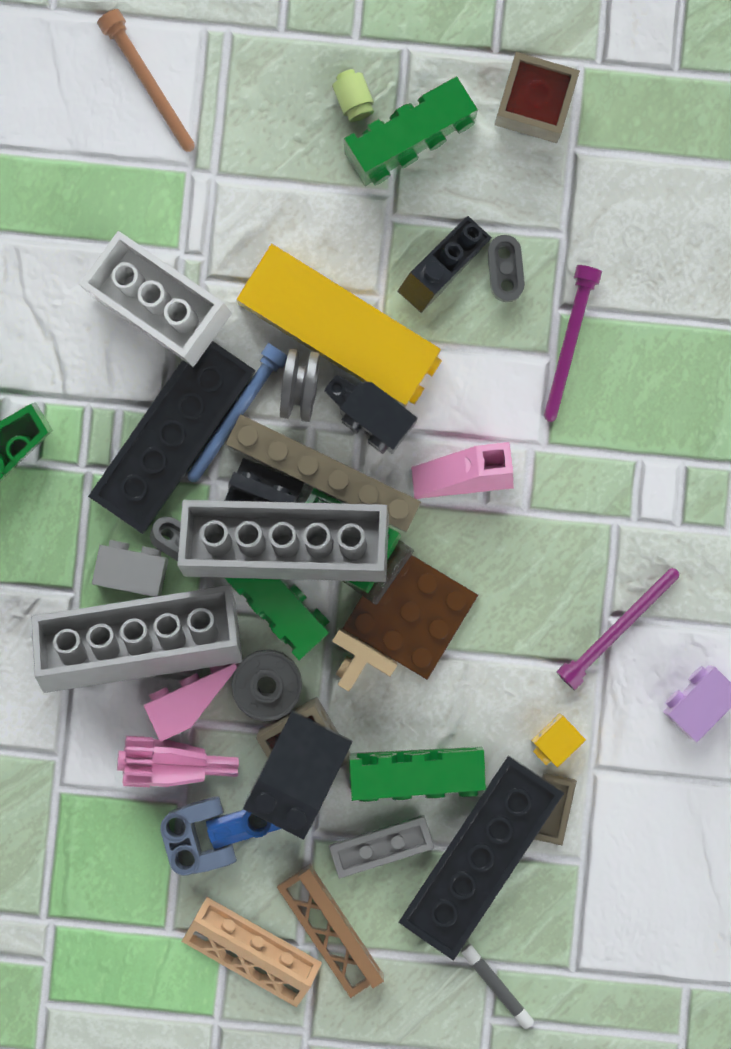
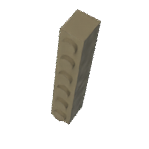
M241 414L226 442L228 447L346 504L387 505L389 525L404 532H407L421 501Z

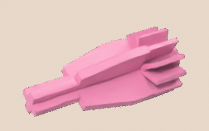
M126 736L124 751L118 750L117 771H123V786L170 787L204 782L205 775L238 776V757L207 756L203 748L171 740L160 742L159 739H153V737Z

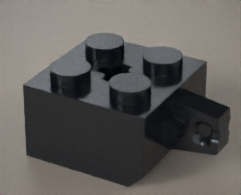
M335 375L324 390L340 407V414L343 416L341 423L355 434H358L361 430L368 435L367 443L381 454H384L386 450L393 454L417 423L418 417L372 382L359 383L356 386L344 378Z

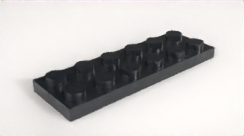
M214 341L210 343L194 367L182 360L88 497L140 533L145 534L252 379L256 370Z
M508 755L398 923L454 961L565 792Z

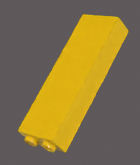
M272 243L236 299L241 307L310 350L320 353V356L363 383H374L405 408L409 402L414 405L416 404L425 389L420 385L426 374L432 377L442 362L438 358L441 351L439 347Z

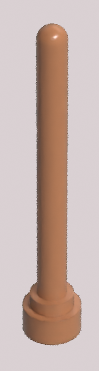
M119 9L107 12L98 19L97 25L104 35H108L110 39L116 41L182 149L186 152L193 151L195 148L194 141L125 32L127 30L125 18Z

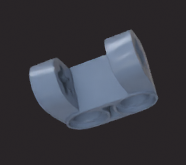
M219 796L196 801L174 809L162 820L160 826L169 864L175 873L184 876L207 872L228 866L237 861L232 844L202 851L196 832L195 822L224 813ZM172 818L182 819L186 825L185 832L177 834L171 831L169 820ZM182 850L190 851L194 856L195 862L188 866L181 864L178 860V852Z

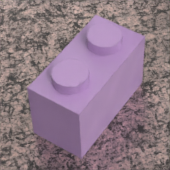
M708 665L706 668L703 666L699 667L689 677L688 680L691 683L683 692L680 690L675 691L667 699L665 704L668 707L663 711L671 721L696 743L731 709V682L715 666Z

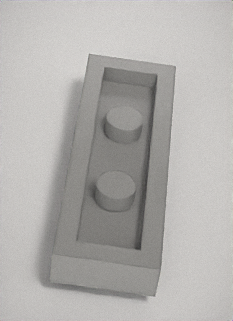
M422 815L330 844L329 848L340 879L432 850L434 845L425 816Z

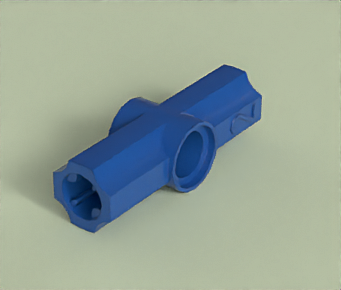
M244 809L206 820L207 832L214 849L253 837H263L267 833L281 828L269 822L263 828L253 827L249 822L251 813Z

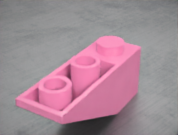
M510 442L474 446L411 467L415 499L514 488Z
M239 664L209 667L211 674L199 678L196 673L180 680L181 687L172 692H169L168 688L165 687L150 694L151 701L146 703L144 708L159 741L161 742L190 729L230 679Z

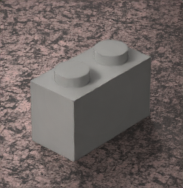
M114 540L109 541V546L99 545L92 580L93 585L154 597L162 595L169 560L167 557H161L162 551L142 546L141 552L128 550L129 543Z

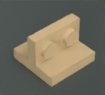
M339 628L332 640L335 644L354 654L353 658L346 655L336 672V675L340 677L338 685L347 691L351 690L366 663L390 677L397 667L396 661L342 628Z

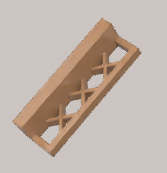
M311 864L277 886L350 998L370 985L372 988H375L384 982L383 972ZM301 880L309 892L308 902L294 899L287 888ZM299 906L307 907L305 915ZM310 908L321 910L328 921L327 929L312 927L308 921ZM318 934L325 935L324 943L322 942ZM329 936L338 937L346 948L345 957L330 954L327 949ZM336 961L343 962L342 970L340 969ZM347 963L357 965L365 976V979L353 987L345 976Z

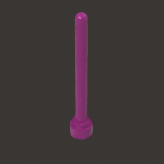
M585 265L576 266L573 278L576 280L575 286L578 288L544 412V418L549 422L555 421L558 415L590 291L594 290L595 285L600 283L602 271L597 268Z
M675 568L669 569L576 662L573 660L569 664L565 662L556 671L560 678L575 691L584 682L582 678L586 675L585 671L679 578V571Z

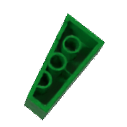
M457 76L421 95L417 100L419 105L414 107L412 103L396 109L389 117L390 121L384 123V121L378 119L368 124L361 137L357 138L352 133L344 138V154L364 186L370 183L376 186L384 182L391 176L390 171L399 165L402 168L408 167L418 160L419 156L417 154L429 148L430 151H433L447 141L445 137L452 132L457 131L460 134L475 124L473 119L476 118L478 109Z
M36 402L25 406L0 421V482L53 431Z
M224 578L240 596L243 595L246 598L245 601L252 610L269 623L268 626L271 628V631L293 649L291 653L299 661L330 632L326 627L330 621L317 607L313 611L309 609L303 602L308 597L295 583L289 587L282 579Z
M483 747L350 753L352 801L371 802L378 801L381 798L408 800L412 799V796L425 795V798L433 799L444 798L445 793L456 792L459 793L460 797H473L479 795L478 791L486 790Z

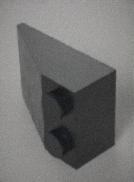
M292 710L247 796L243 809L304 840L353 741Z

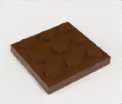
M396 545L387 560L386 582H375L369 593H363L342 629L428 680L478 597V594Z

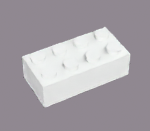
M117 231L79 284L90 296L192 367L195 366L232 314L224 302L120 231Z

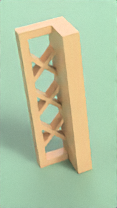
M206 897L181 941L295 1007L299 1005L310 989L322 964L321 961L209 897ZM197 931L198 933L204 935L209 939V941H204L203 939L197 937L196 935H194V932ZM225 950L232 951L233 953L237 954L238 957H232L231 955L227 954ZM254 967H259L265 970L267 974L260 973L259 971L255 970ZM283 984H289L293 986L294 988L298 989V992H293L292 990L286 988Z

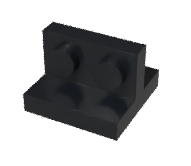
M243 458L237 473L233 472L228 483V493L224 501L297 503L304 483Z

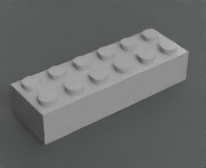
M183 500L177 566L184 577L386 582L389 528L387 505Z
M231 585L31 616L34 675L44 693L243 662L236 602Z

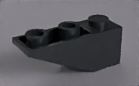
M467 216L409 273L397 292L422 313L492 237Z

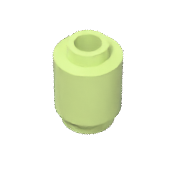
M350 69L336 76L337 81L332 84L343 115L348 116L350 122L360 121L374 113L372 108L374 101L363 73H355L354 69Z

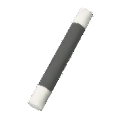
M468 944L460 953L524 1030L528 1029L534 1023L533 1018L474 947Z

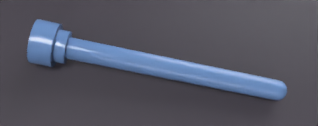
M270 343L266 345L261 353L263 355L260 360L262 362L261 366L188 472L187 477L189 481H199L231 434L239 415H243L271 373L273 371L277 372L279 367L283 369L285 366L287 355Z

